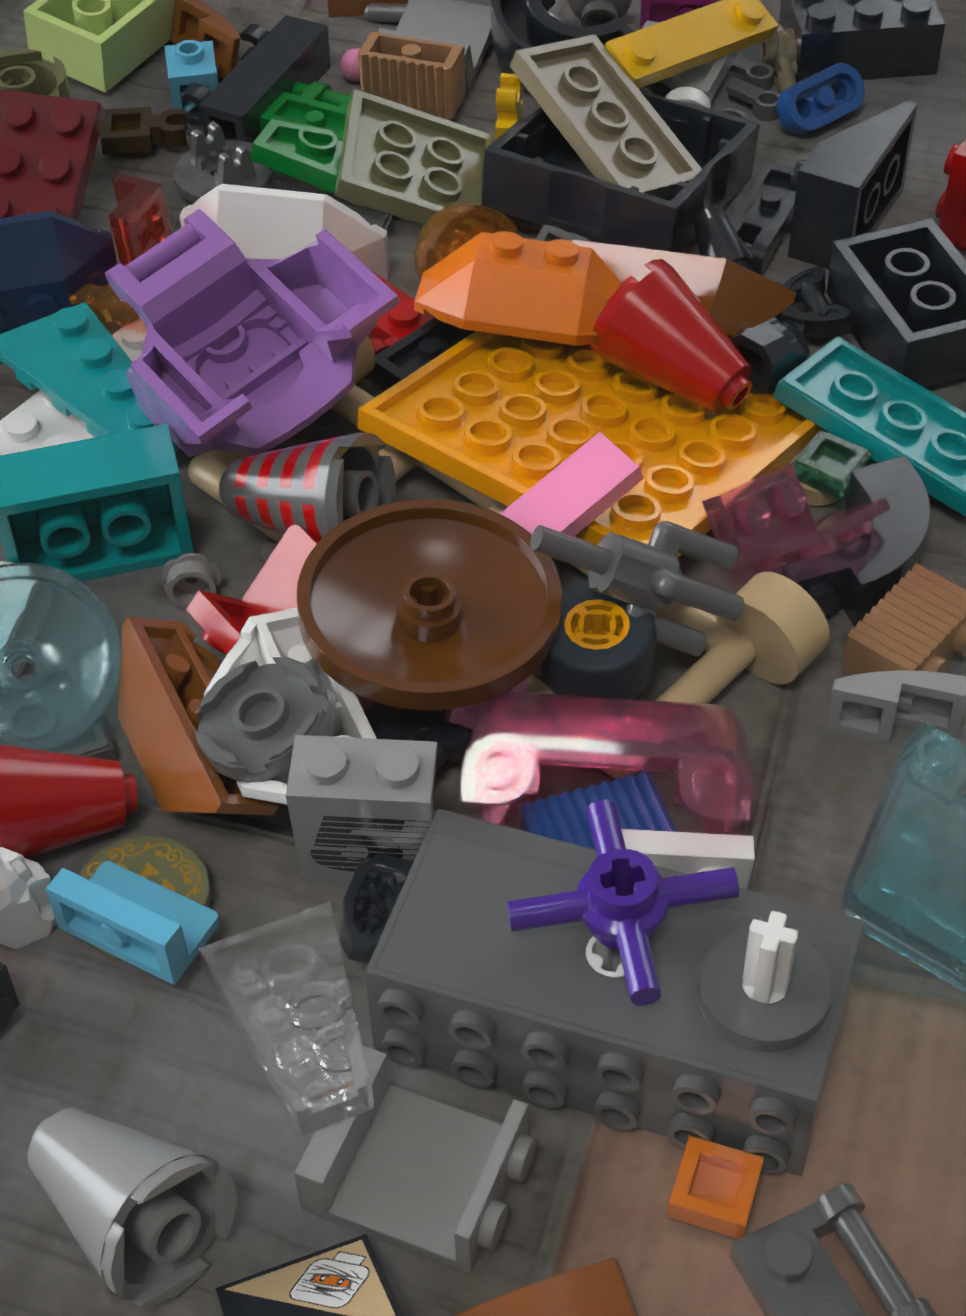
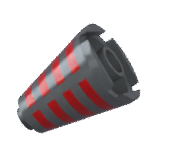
M353 433L237 458L231 462L223 473L219 483V494L229 514L236 519L284 534L290 526L299 525L321 540L327 533L345 520L371 508L395 502V473L391 456L379 455L376 446L385 444L378 436L372 433Z

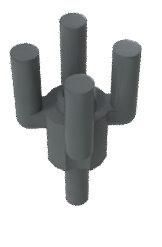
M662 521L654 527L648 545L613 532L605 535L598 545L542 525L537 526L532 533L530 539V549L532 551L588 570L589 588L627 602L626 609L629 615L639 617L652 613L657 631V644L697 657L703 652L707 642V636L704 632L656 616V612L662 609L665 604L668 605L676 601L730 621H736L743 611V597L682 575L677 553L724 570H730L738 556L736 546L669 521Z

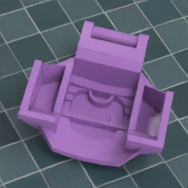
M198 209L184 219L185 226L126 266L118 263L105 272V277L114 292L122 301H127L134 308L147 327L141 357L130 363L131 368L125 374L143 413L155 426L168 424L171 439L188 457L216 449L248 454L264 453L309 426L353 388L358 347L378 323L377 319L400 304L399 298L396 293L326 229L316 234L317 241L283 259H246L236 243L202 210Z

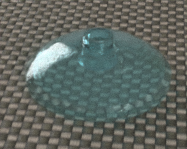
M41 564L0 565V744L53 751L68 745L90 730L110 705L118 686L121 671L119 634L115 622L103 601L76 577ZM25 661L35 666V673L28 679H18L11 673L14 665L19 662Z

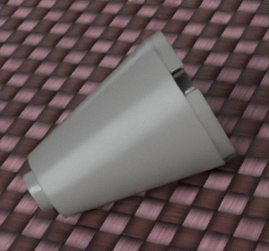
M67 1108L45 1119L33 1134L28 1150L29 1168L112 1294L123 1301L124 1299L131 1300L139 1307L151 1308L177 1297L201 1277L210 1265L201 1256L215 1235L225 1242L233 1226L238 1201L234 1178L214 1159L79 1108Z

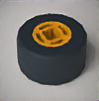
M579 584L563 591L559 631L550 653L541 664L543 679L554 694L573 705L587 708L616 707L636 698L650 683L656 666L657 631L654 615L647 613L639 617H633L627 612V602L591 590L589 584Z

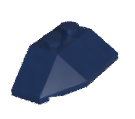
M54 211L0 218V334L86 302L92 308L109 293L112 287L105 277V272L117 265L112 233L102 229L97 231L81 221Z

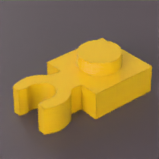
M501 73L500 88L496 90L497 122L495 125V140L516 122L523 119L522 82L516 74Z

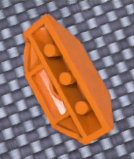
M507 231L494 234L481 232L423 272L414 301V311L422 314H431L442 322L465 330L575 346L590 345V342L599 343L601 336L593 330V327L605 304L622 282L590 247L577 246L575 243L563 239L549 242L527 239Z

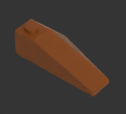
M573 239L571 241L577 246L592 248L622 283L630 275L638 281L642 280L652 272L644 265L652 260L663 259L676 269L729 339L740 330L752 328L776 317L794 303L797 293L725 258Z

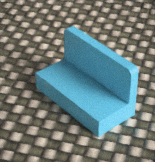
M111 861L103 862L89 880L62 868L45 888L59 929L172 985L177 983L220 924L216 911Z

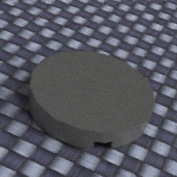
M273 657L276 664H265L259 666L255 660L238 666L213 685L201 700L197 712L200 724L198 732L196 729L195 732L197 744L218 773L236 781L263 782L288 774L295 735H328L333 718L330 695L323 681L309 665L289 657Z

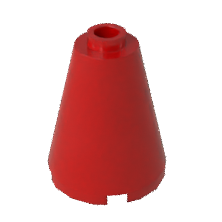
M663 259L648 262L644 266L651 270V273L640 281L630 275L607 301L593 327V330L601 336L599 343L590 342V349L599 355L602 360L713 413L720 412L724 408L730 411L734 410L745 400L751 391L753 383L748 380L752 371L751 366L676 269Z
M0 744V847L14 851L28 859L122 829L125 826L126 814H135L137 812V787L134 774H123L119 761Z

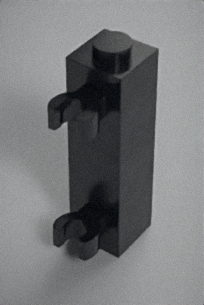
M285 15L270 32L258 24H249L239 35L241 40L249 41L254 46H251L242 55V61L212 92L202 84L192 83L181 93L182 100L193 102L196 105L186 113L187 123L194 126H202L205 138L209 133L208 125L211 122H215L222 128L225 140L253 143L261 133L259 117L282 92L292 94V89L296 82L309 85L315 81L318 82L330 69L328 25Z

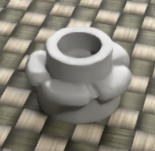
M186 553L179 556L176 560H169L164 565L161 579L165 581L164 590L169 600L176 606L187 609L198 590L216 594V586L220 585L222 581V572L217 564L209 563L206 556L198 553Z

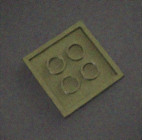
M354 89L347 108L335 196L348 200L357 206L370 207L398 216L406 222L419 223L447 232L456 238L471 240L481 232L488 233L490 229L491 209L481 206L484 149L495 141V136Z

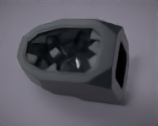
M775 317L752 328L740 330L730 339L752 368L748 379L753 383L750 391L752 394H774L778 382L806 361L810 354L807 340L799 328L787 323H781Z
M380 853L366 857L357 867L343 899L339 942L348 959L369 964L414 861Z

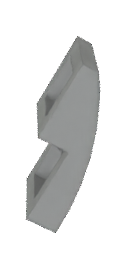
M896 670L855 674L834 679L825 731L890 744L893 725L959 738L966 710V676L930 671Z

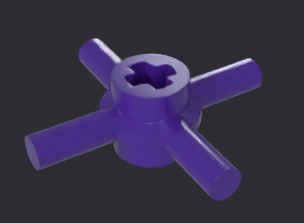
M598 800L587 808V816L597 858L591 864L589 871L581 879L577 891L507 901L510 930L514 932L583 921L596 940L607 947L619 950L630 1001L639 1006L649 1005L658 1001L662 995L649 939L665 920L668 908L738 898V878L734 867L662 878L657 872L654 863L647 856L638 851L626 849L615 803L610 800Z

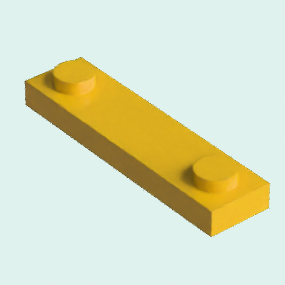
M721 0L607 41L605 47L639 89L769 40L779 25L760 0Z

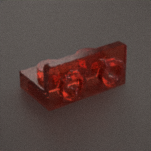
M119 173L112 180L118 206L108 216L119 262L126 266L172 235L173 232L163 185L158 182Z

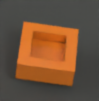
M689 1135L669 1200L667 1217L736 1239L744 1237L761 1177L764 1157Z

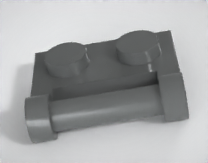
M850 1183L835 1186L821 1195L815 1203L748 1234L731 1244L730 1258L765 1316H866L818 1240L834 1231L840 1237L889 1316H937L926 1298H916L861 1214L865 1204Z

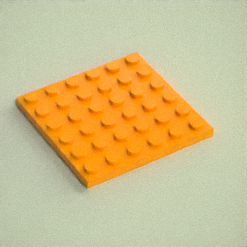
M479 331L466 337L358 408L357 419L358 429L365 433L375 434L385 444L412 456L431 468L460 481L479 493L508 507L591 438L601 432L640 467L644 479L574 536L598 545L609 532L648 545L654 527L662 521H669L705 535L826 431L773 398L774 394H752L749 392L745 400L734 410L730 411L724 408L720 412L713 413L602 360L599 355L590 349V345L575 346Z

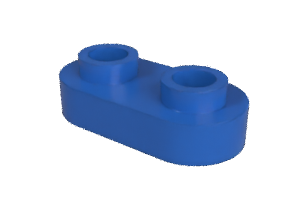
M839 63L792 85L780 94L777 101V114L781 124L792 134L805 135L856 110L862 104L865 95L863 79L855 68L848 64Z

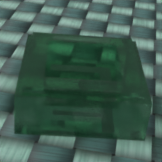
M820 429L791 463L790 478L842 501L848 494L851 470L870 465L872 451Z

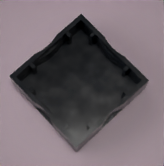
M639 88L640 92L702 168L689 183L682 181L677 183L675 197L662 199L639 192V188L634 186L626 188L595 178L540 107L531 115L516 122L484 149L481 206L542 226H554L566 232L580 235L592 242L681 253L696 237L692 218L697 213L713 206H721L723 209L752 178L760 123L697 104L667 99Z

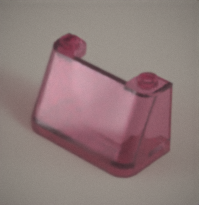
M523 692L503 693L488 700L480 710L462 764L459 802L465 815L504 825L507 813L516 802L525 797H540L542 764L675 773L674 806L687 807L696 814L704 826L705 833L744 835L750 822L752 784L744 726L738 716L728 708L714 704Z

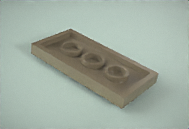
M595 34L516 50L510 64L511 69L595 178L626 188L634 186L639 188V192L668 199L675 197L676 185L679 181L689 183L702 170Z

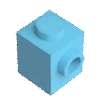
M185 40L177 45L164 46L173 109H184L187 113L193 106H196L193 102L181 99V93L190 84H202L211 92L219 85L212 41Z

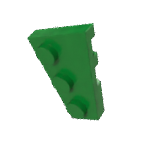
M271 119L252 143L250 161L268 167L274 173L289 175L310 183L321 191L335 193L343 141H339L332 130ZM366 207L371 210L379 211L370 207Z

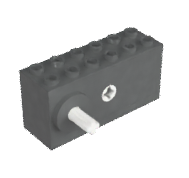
M437 808L365 971L374 1050L386 1053L388 1059L402 1066L417 1067L425 1065L452 1073L458 1080L470 1086L485 1088L493 1085L523 1094L529 1101L541 1107L556 1109L564 1106L596 1116L599 1121L612 1128L620 1130L639 1128L666 1136L674 1144L684 1149L690 1135L764 1157L762 1172L771 1174L788 1172L802 1177L848 1000L865 921L739 888L738 898L668 908L665 920L649 939L662 993L661 998L649 1005H635L630 1001L619 950L607 947L596 940L583 921L514 932L510 930L507 901L577 891L581 879L589 871L591 864L597 858L596 850ZM655 866L662 878L685 874Z

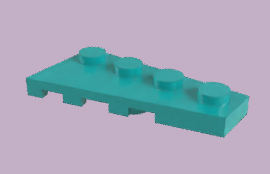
M86 302L61 309L55 314L0 334V366L6 364L14 370L16 379L30 390L37 387L51 397L53 407L68 417L72 414L85 422L87 432L92 436L100 437L155 426L143 413L125 374L131 368V359ZM172 440L174 451L180 449V447Z

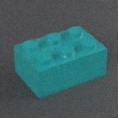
M168 424L1 455L0 540L6 561L46 567L52 588L162 566L169 560H176L183 554L194 553L180 473Z

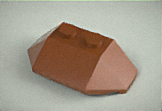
M127 616L122 625L118 720L162 812L274 815L281 804L243 797L236 780L218 773L197 744L195 729L198 732L200 724L197 712L201 700L204 698V692L222 664V661L216 655L193 642L196 635L183 622Z

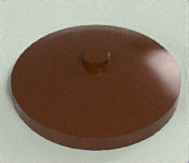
M444 499L404 500L363 511L333 528L316 544L304 562L297 583L298 624L302 640L314 661L328 676L351 692L366 699L398 708L413 710L455 709L490 700L511 690L527 679L543 663L550 653L559 631L562 587L558 571L551 557L532 551L530 549L532 534L511 519L490 509L460 501Z

